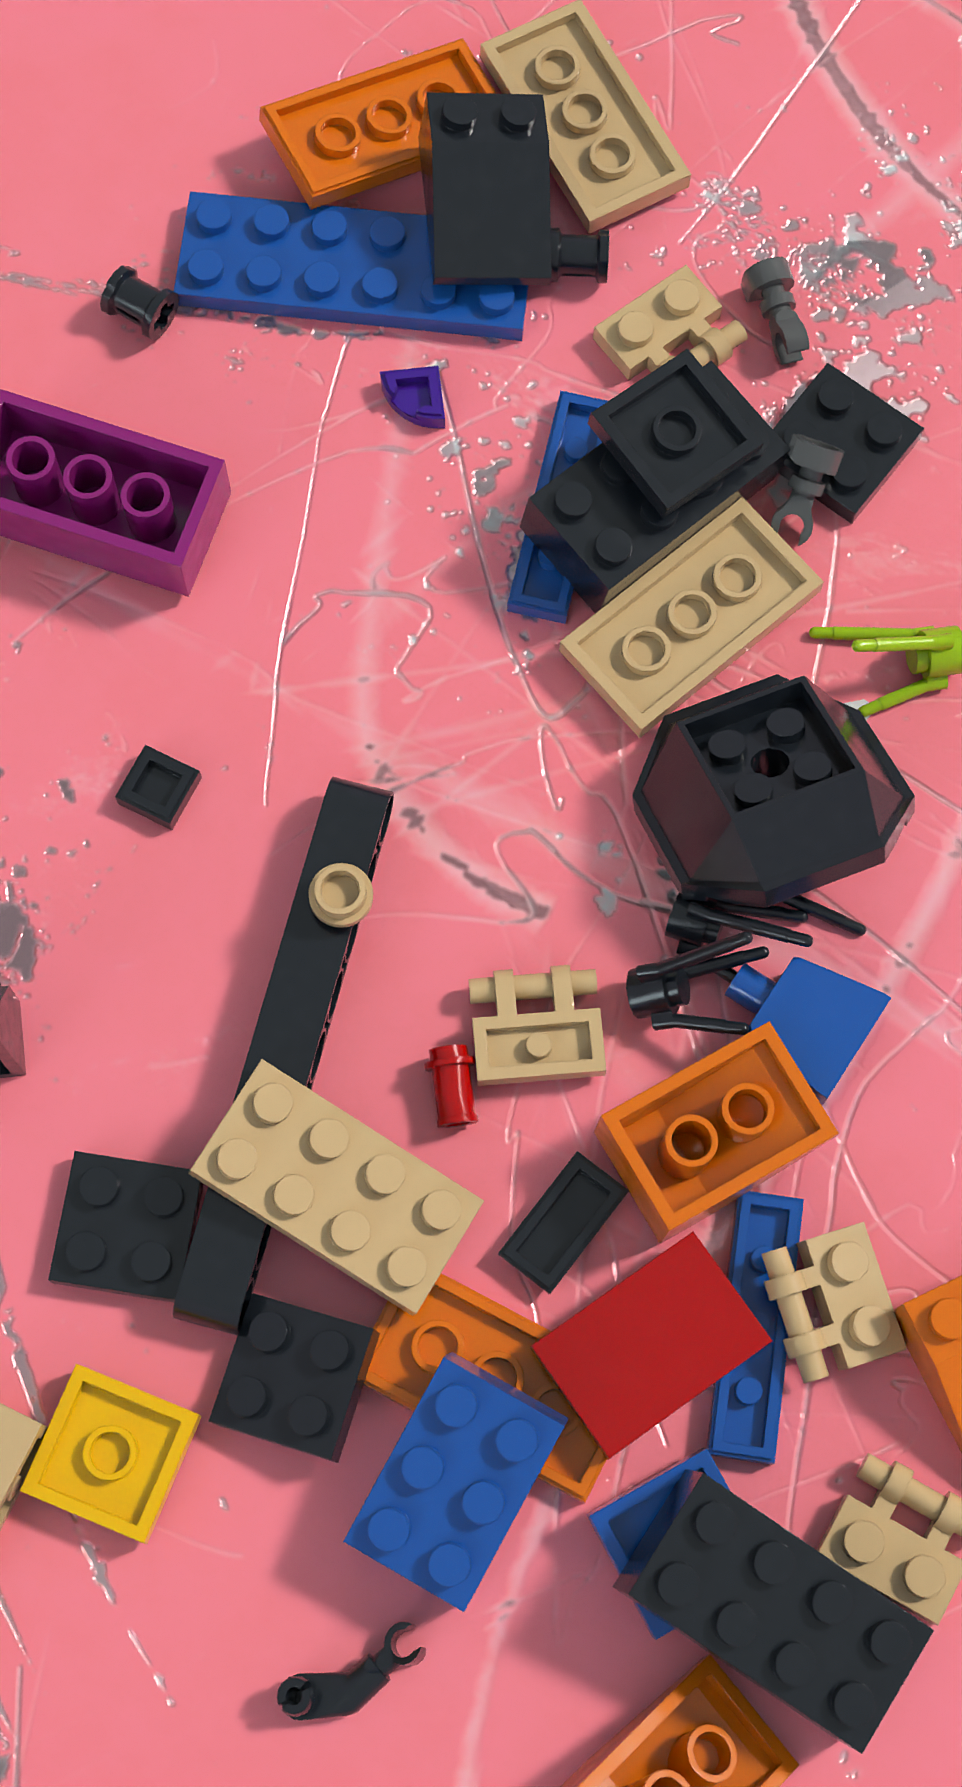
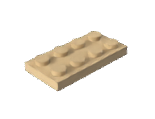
M576 0L480 44V58L502 94H543L549 138L550 172L588 234L689 187L690 171L581 0Z
M741 497L561 640L559 651L631 730L641 738L662 721L665 715L673 712L821 592L824 581L756 510Z
M263 1059L255 1068L188 1173L411 1316L419 1311L484 1202L483 1199Z

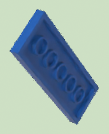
M190 191L174 292L179 296L178 306L522 341L529 285H433L426 215L330 205L310 209L307 203Z

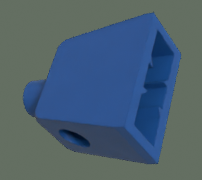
M793 957L777 983L744 963L724 994L756 1015L749 1025V1032L770 1021L822 1106L891 999L890 996L799 957Z

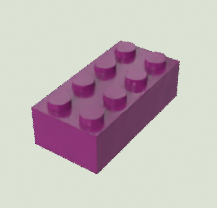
M0 389V536L189 597L231 495L225 460Z

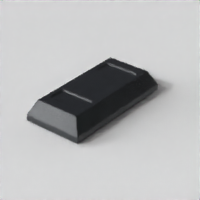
M577 1151L499 1251L498 1255L550 1295L629 1190Z

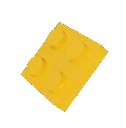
M76 1363L20 1491L141 1543L148 1544L202 1416Z

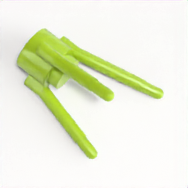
M956 625L939 628L934 626L919 628L833 626L812 627L809 630L810 637L814 639L853 640L851 647L855 652L905 651L910 672L912 674L921 673L923 679L859 707L858 710H860L864 717L884 711L923 693L947 689L948 676L962 674V631Z

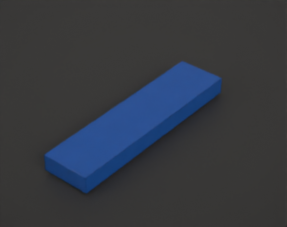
M560 391L535 493L602 443L587 423L591 412L608 402L607 400ZM525 534L507 603V611L566 624L574 587L565 576L563 577L558 572L554 564Z
M752 1191L736 1199L727 1278L770 1336L772 1342L714 1383L707 1449L711 1456L769 1465L775 1464L787 1357L783 1339L788 1338V1334L776 1299L769 1301L764 1281L770 1279L761 1254L787 1246L794 1270L796 1271L798 1258L796 1243L800 1239L804 1199Z

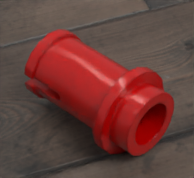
M464 1044L446 1045L430 1049V1061L424 1063L425 1071L432 1072L438 1115L437 1127L450 1128L477 1123L478 1115L475 1112L470 1066L475 1065V1057L468 1056L467 1045Z

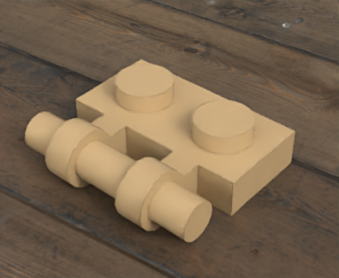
M685 265L594 327L593 339L623 375L630 380L646 368L653 372L673 359L675 356H670L668 353L687 340L694 346L690 352L702 367L709 361H712L718 367L733 356L734 348L747 340V333L742 324L737 320H733L720 330L710 326L720 318L722 305L690 268Z
M570 965L550 966V973L513 975V969L493 971V977L468 979L470 1004L495 1002L497 1016L472 1018L477 1086L605 1076L606 1060L600 1008L575 1010L573 996L597 994L595 969L571 971ZM552 998L554 1007L552 1012L517 1014L516 1000Z
M864 1222L796 1243L804 1265V1269L798 1271L794 1270L787 1246L761 1254L770 1279L764 1281V1286L769 1301L775 1299L777 1301L788 1334V1338L783 1339L788 1358H796L803 1383L829 1376L821 1352L822 1349L831 1346L839 1371L907 1349ZM809 1288L812 1289L824 1325L815 1329L802 1291Z
M868 1453L863 1459L856 1477L878 1489L870 1506L848 1494L844 1495L816 1550L892 1602L932 1625H939L962 1578V1559L945 1550L953 1533L962 1537V1498L950 1491L944 1496L912 1478L914 1471L896 1460L892 1465H889ZM899 1501L931 1519L923 1537L890 1519Z

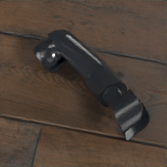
M407 1622L394 1624L385 1636L384 1647L374 1656L371 1654L366 1655L348 1672L301 1673L289 1676L281 1683L277 1691L278 1705H282V1712L294 1720L301 1721L348 1716L359 1712L391 1680L389 1674L399 1665L414 1666L424 1659L426 1655V1648L419 1647L404 1658L399 1655L396 1648L399 1636L404 1632L411 1631L416 1625Z

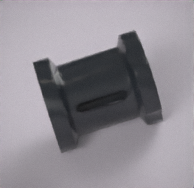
M551 228V282H557L560 276L595 277L597 283L606 284L609 261V230L600 229L597 235L562 234L559 228Z
M122 265L109 278L101 296L100 307L101 311L108 315L120 314L142 327L143 335L156 340L165 333L173 321L178 309L179 296L168 288L161 291L139 279L137 270L130 266Z

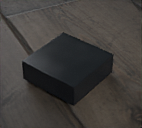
M145 745L115 798L119 805L173 830L202 777L199 770Z

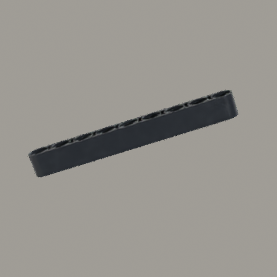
M337 777L331 778L324 796L234 1101L261 1059L312 1090L360 922L342 928L332 927L323 923L315 916L311 909L309 887L313 878L321 869L336 863H346L358 867L368 876L372 883L392 812L394 792ZM208 1187L176 1293L173 1318L238 1335L255 1288L272 1227Z

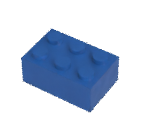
M450 1352L443 1357L343 1542L465 1612L569 1418L454 1352Z

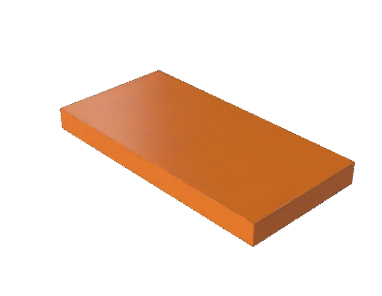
M462 38L261 106L259 121L309 208L314 209L421 171L418 137L427 92L497 93Z
M442 1273L417 1314L411 1316L387 1301L373 1329L380 1333L364 1386L414 1412L443 1357L450 1352H454L569 1418L537 1478L585 1503L607 1458L530 1349L531 1345L551 1331Z

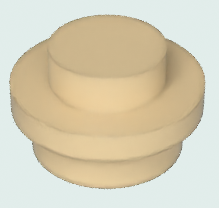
M346 863L329 865L321 869L310 884L309 902L311 909L319 920L329 926L342 928L355 925L367 916L372 907L373 888L371 881L361 869L354 865Z

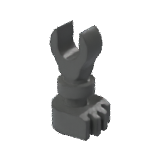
M772 257L750 266L743 274L741 287L746 302L763 299L759 307L763 318L769 319L773 350L778 362L782 365L803 360L801 351L809 349V339L804 324L794 311L796 302L793 294L789 291L794 286L795 281L789 263L784 257Z
M793 433L788 446L791 449L788 455L795 464L801 467L798 473L793 472L788 482V485L793 488L790 497L774 513L771 527L778 532L781 521L785 516L794 514L801 517L804 528L798 541V546H800L812 534L814 520L811 508L815 496L821 497L826 487V484L821 481L824 474L837 475L845 452L828 443Z

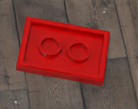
M692 1231L531 1345L530 1349L605 1457L609 1460L772 1342V1339L694 1231Z

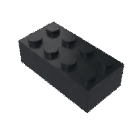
M712 361L705 364L703 368L764 442L760 452L665 518L661 517L603 442L528 498L519 527L554 564L558 572L570 581L574 587L573 589L594 613L602 609L741 497L747 501L774 480L791 450Z
M688 1469L684 1471L679 1481H677L613 1585L616 1590L836 1740L861 1754L866 1749L934 1632L932 1628L706 1474Z

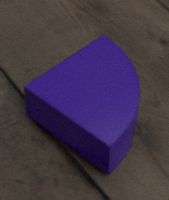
M439 366L380 372L384 396L396 413L407 421L422 427L445 428Z

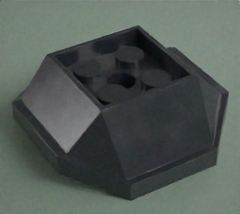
M776 674L665 715L632 795L634 811L683 900L706 902L708 898H713L735 905L769 907L885 863L897 843L904 825L907 826L915 812L914 793L860 710L831 698L804 675L789 680Z

